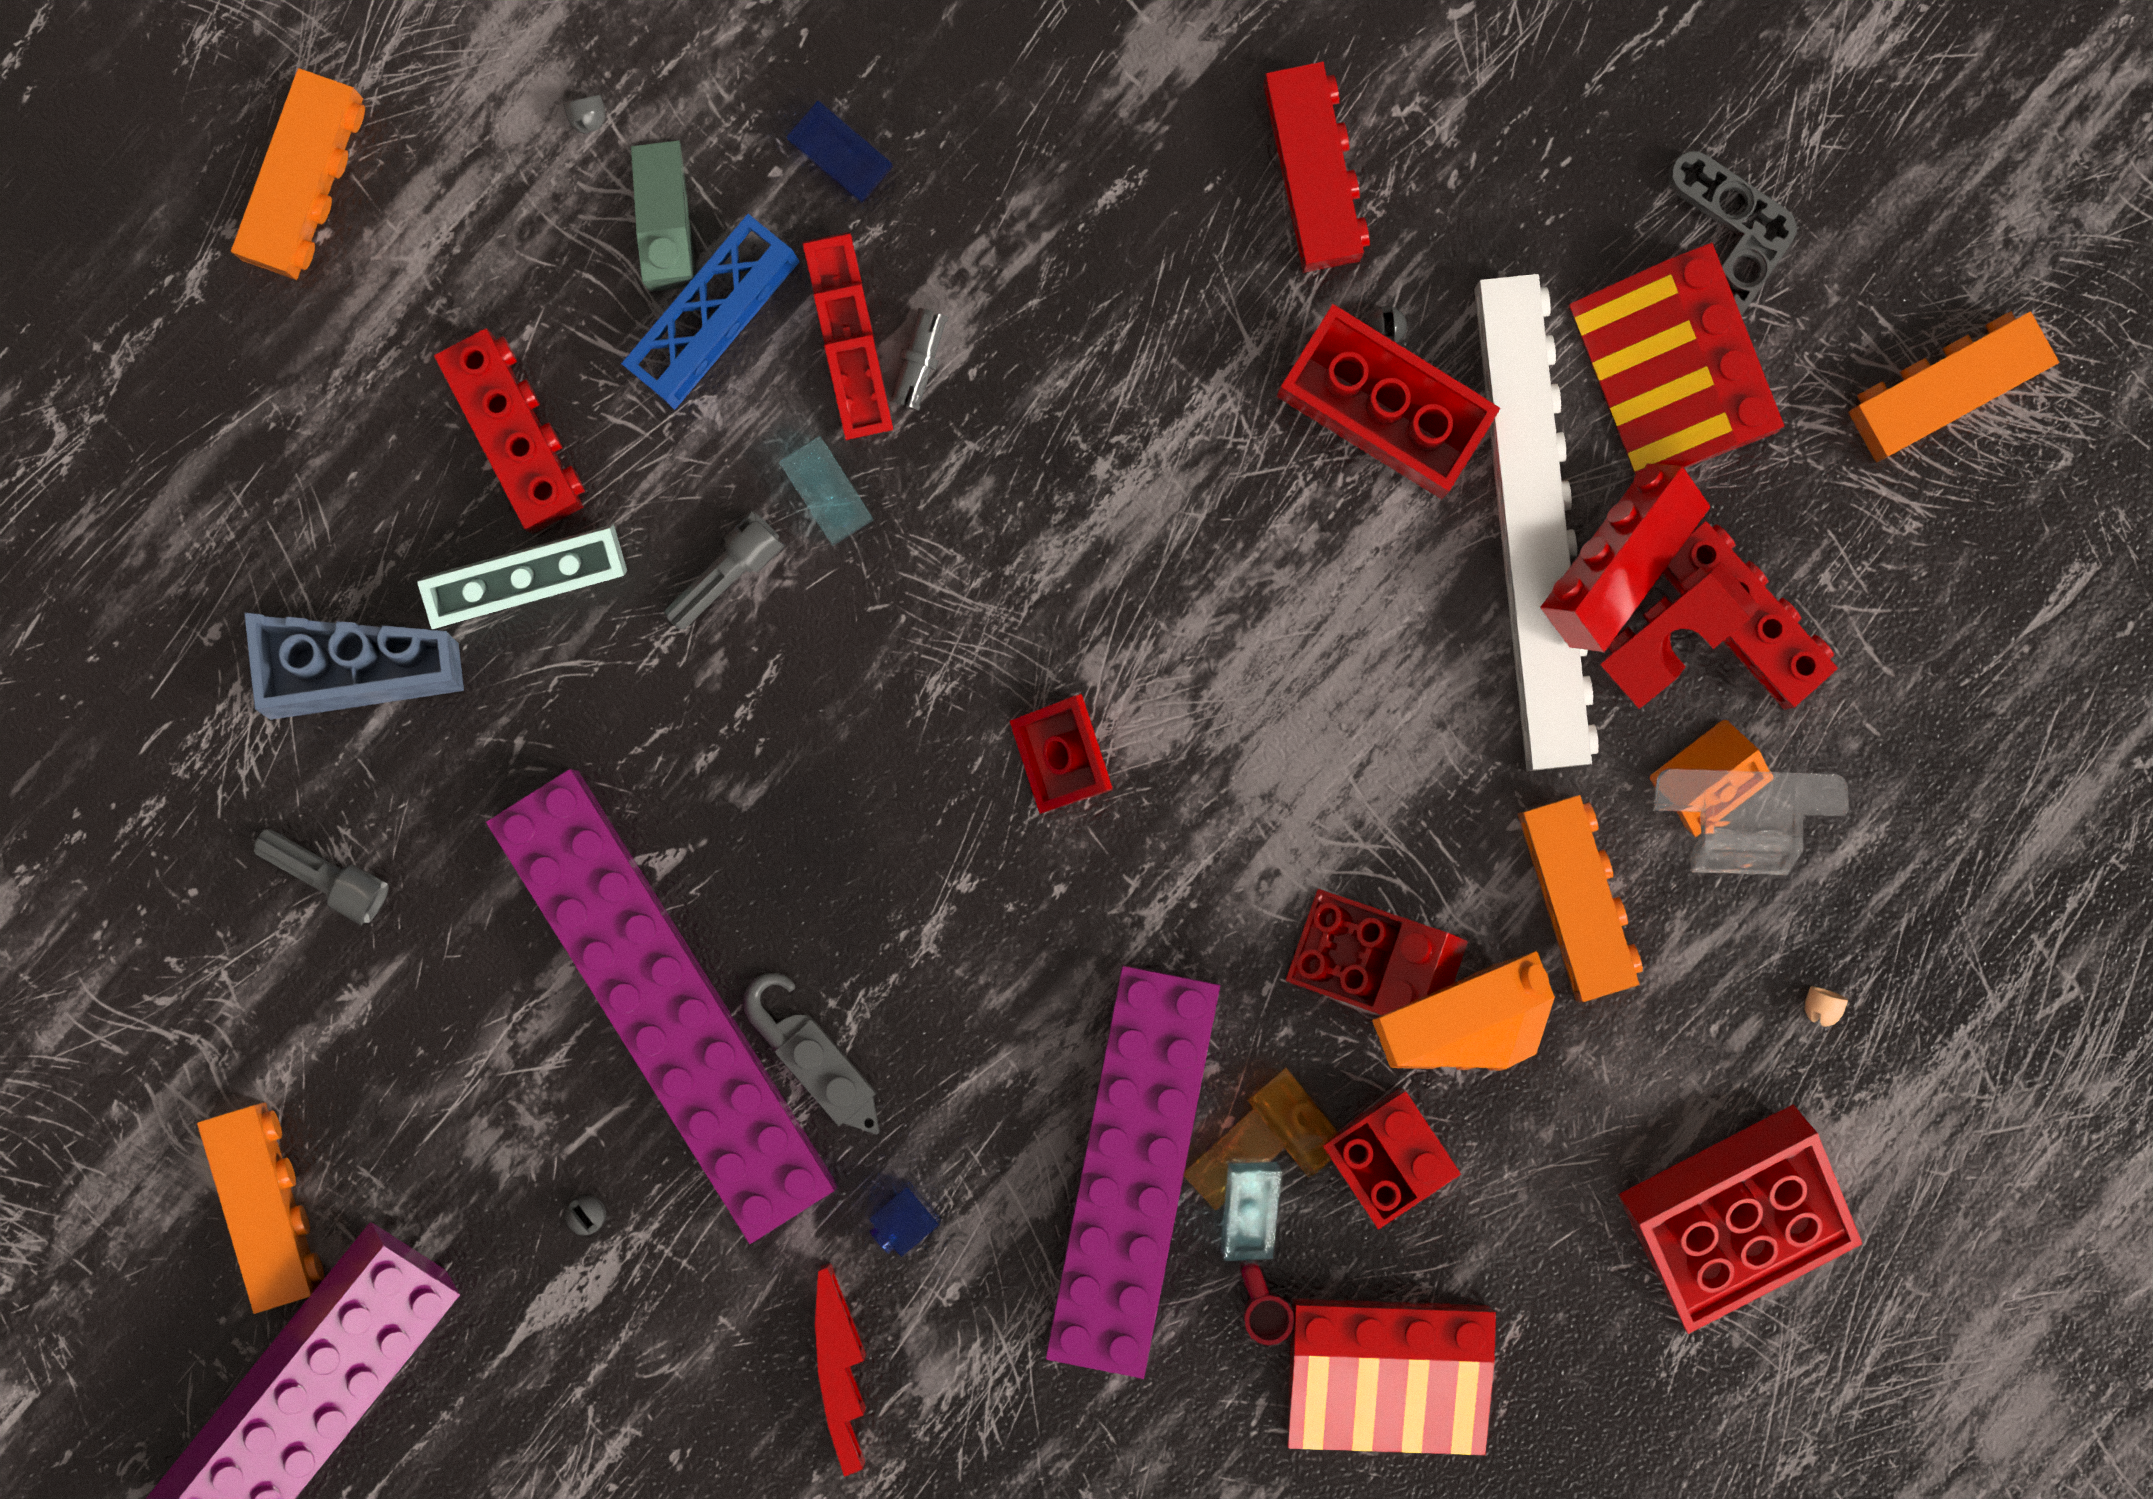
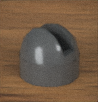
M601 95L563 104L566 117L571 127L576 131L588 134L602 127L605 120V107Z
M1383 306L1376 309L1369 317L1367 325L1385 336L1383 314H1391L1393 336L1387 338L1399 343L1407 329V322L1403 313L1392 306Z
M581 1195L568 1204L565 1210V1222L568 1228L581 1236L597 1232L603 1226L606 1219V1209L603 1203L592 1195ZM580 1205L585 1215L593 1223L590 1228L585 1226L573 1210L576 1206Z

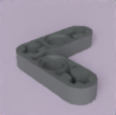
M1690 151L1682 154L1672 164L1668 173V182L1671 189L1679 197L1740 237L1721 266L1730 289L1745 294L1743 300L1737 294L1734 295L1742 317L1794 240L1797 233V223L1794 216L1786 208L1708 155L1699 151ZM1693 164L1698 165L1701 168L1698 175L1699 178L1709 185L1714 182L1716 177L1722 180V183L1711 193L1709 201L1702 197L1709 188L1697 181L1691 186L1683 182L1686 174L1681 170V166L1689 169ZM1735 190L1744 197L1745 208L1741 214L1733 216L1726 214L1721 209L1719 198L1723 191ZM1757 204L1763 210L1756 217L1766 223L1778 219L1782 223L1779 231L1784 237L1782 239L1776 236L1773 240L1769 241L1764 237L1767 229L1762 224L1754 220L1749 228H1747L1742 222L1753 213ZM1748 257L1757 264L1758 276L1754 282L1743 283L1734 276L1733 264L1737 258Z

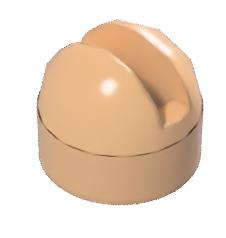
M1810 986L1805 1001V1012L1812 1022L1815 1023L1820 1019L1822 1026H1831L1838 1022L1844 1014L1848 998L1827 989Z

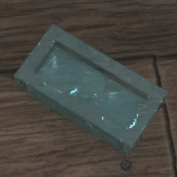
M821 436L779 461L832 546L874 520Z
M1277 1162L1228 1163L1220 1248L1225 1261L1273 1259L1281 1181V1169Z

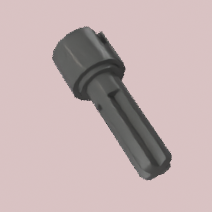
M751 511L723 538L726 542L723 545L726 550L665 609L664 614L666 618L679 630L685 629L746 570L750 573L752 571L758 573L786 544L778 540L779 535L756 512Z
M272 829L263 830L254 843L256 855L325 893L329 908L361 926L363 923L371 922L385 901L389 889L388 883L356 865L345 866L341 869Z

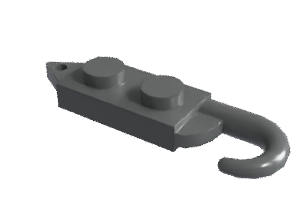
M764 973L754 978L747 986L743 997L744 1012L749 1022L838 1126L844 1123L876 1135L879 1134L880 1130L873 1098L877 1092L815 1020L807 1015L797 1014L787 1017L777 1024L761 1005L760 997L765 988L779 985L788 991H793L795 989L794 982L787 976L779 973ZM867 1118H870L874 1121V1125L872 1127H867L865 1125V1120Z

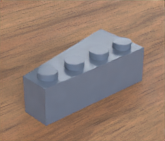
M244 613L255 710L270 720L464 691L459 643L447 631L383 625L382 627L357 625L352 622L336 621V623L309 621L306 618L265 617L262 614Z

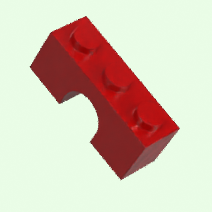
M1719 562L1710 571H1707L1701 565L1679 584L1684 590L1681 595L1672 602L1666 596L1661 598L1642 615L1648 621L1635 633L1629 626L1626 627L1608 646L1611 653L1600 665L1639 709L1675 681L1686 667L1671 647L1670 636L1672 631L1678 629L1693 630L1699 633L1714 649L1750 620L1759 609V604L1722 562Z

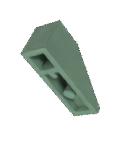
M680 141L631 146L636 234L642 282L649 292L685 288L695 277L696 267Z

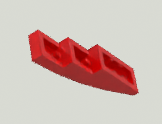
M851 231L803 241L845 439L849 440L893 430V424Z
M831 1263L821 1266L817 1279L815 1333L818 1376L828 1428L845 1477L863 1470L866 1462L850 1420L863 1416L866 1409L850 1366L863 1362L866 1352Z

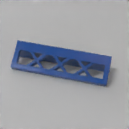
M747 214L621 364L675 410L798 265L799 259L789 246L751 215ZM751 231L770 245L758 261L739 263L738 246ZM731 255L732 264H724ZM749 271L741 280L740 272ZM733 273L734 290L726 299L708 300L707 283L715 274ZM700 292V301L692 302ZM718 308L709 318V309ZM701 310L702 328L697 334L691 337L676 338L675 321L682 312ZM668 330V339L660 340ZM686 346L678 355L677 347ZM669 348L670 366L658 380L639 366V363L651 349Z

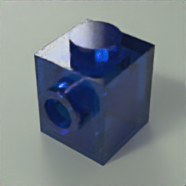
M909 1182L871 1215L869 1220L873 1223L874 1227L869 1232L886 1253L889 1254L895 1249L902 1257L939 1226L942 1219Z

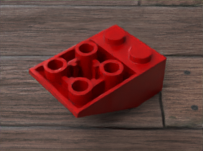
M1317 889L1285 981L1376 1014L1384 1015L1454 983L1468 941L1439 929Z

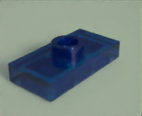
M820 101L814 104L786 137L788 142L860 203L867 198L893 168L892 163Z

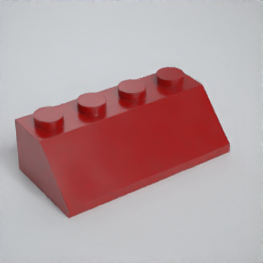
M1334 304L1328 310L1276 396L1441 500L1451 490L1501 409Z

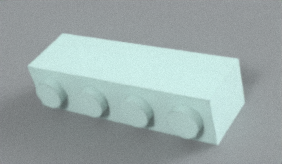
M614 524L425 576L417 581L431 629L621 577L625 575L627 568Z

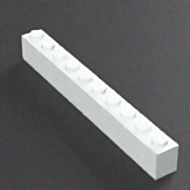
M1539 274L1484 279L1478 282L1474 291L1486 399L1501 408L1489 429L1526 770L1534 771L1592 764L1591 754L1598 753L1595 724L1588 725L1586 705L1593 704L1592 682L1589 675L1583 676L1581 656H1587L1588 650L1570 648L1540 608L1552 592L1554 584L1570 568V559H1576L1577 557L1575 532L1573 529L1567 530L1565 510H1571L1572 507L1571 489L1569 481H1561L1559 462L1566 461V442L1563 432L1556 433L1554 413L1561 412V396L1558 384H1551L1549 365H1554L1556 361L1555 343L1552 335H1545L1544 317L1550 316L1549 291L1547 287H1540Z

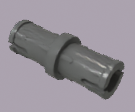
M924 308L918 309V316L908 347L901 350L899 359L903 360L893 395L889 400L891 403L900 406L904 405L910 387L905 407L916 411L920 410V403L930 372L937 369L939 360L935 359L945 324L949 317L940 313L934 314L928 332L933 311Z

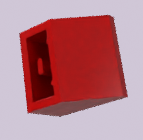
M1402 1088L1395 1090L1359 1114L1322 1145L1378 1230L1461 1175L1408 1093Z

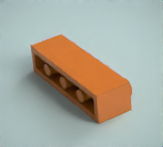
M300 68L297 69L231 249V253L240 260L295 280L298 279L301 269L306 270L309 267L315 251V243L311 241L317 224H323L326 221L331 209L332 198L328 196L334 178L339 179L343 175L348 162V151L345 150L351 132H358L364 119L365 106L362 105L363 98L354 87Z
M2012 311L1986 324L1985 327L1989 334L1973 342L1968 334L1944 347L1942 350L1946 358L1930 366L1928 360L1924 358L1899 373L1904 381L1887 389L1882 381L1858 394L1857 397L1861 404L1848 413L1876 463L2060 363L2032 312L2030 311L2016 319Z
M1581 795L1517 813L1575 1000L1586 1002L1640 985L1637 973L1643 972L1642 962L1634 944L1627 945L1622 926L1628 925L1627 914L1620 897L1612 898L1607 879L1613 878V870L1604 849L1597 850L1592 832L1598 831V822L1591 803L1583 804Z
M266 1102L198 1122L199 1132L253 1313L256 1314L310 1297L320 1284L319 1282L323 1281L324 1270L318 1254L311 1253L305 1235L310 1233L309 1219L302 1205L297 1206L291 1187L296 1185L295 1172L290 1160L287 1157L282 1158L277 1140L282 1138V1130L275 1111H268Z

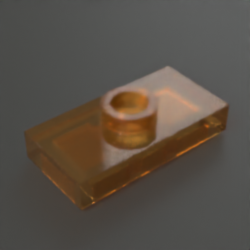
M1287 1068L1279 1071L1247 1099L1308 1178L1316 1174L1332 1160L1322 1145L1338 1132Z
M1253 1107L1184 1171V1177L1216 1211L1281 1152L1288 1143L1262 1114Z

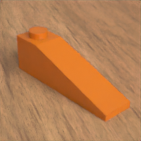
M1535 951L1493 964L1372 1021L1390 1068L1434 1069L1437 1067H1456V1070L1488 1068V1070L1500 1071L1537 1053L1555 996L1551 989L1547 972L1543 968L1538 952Z

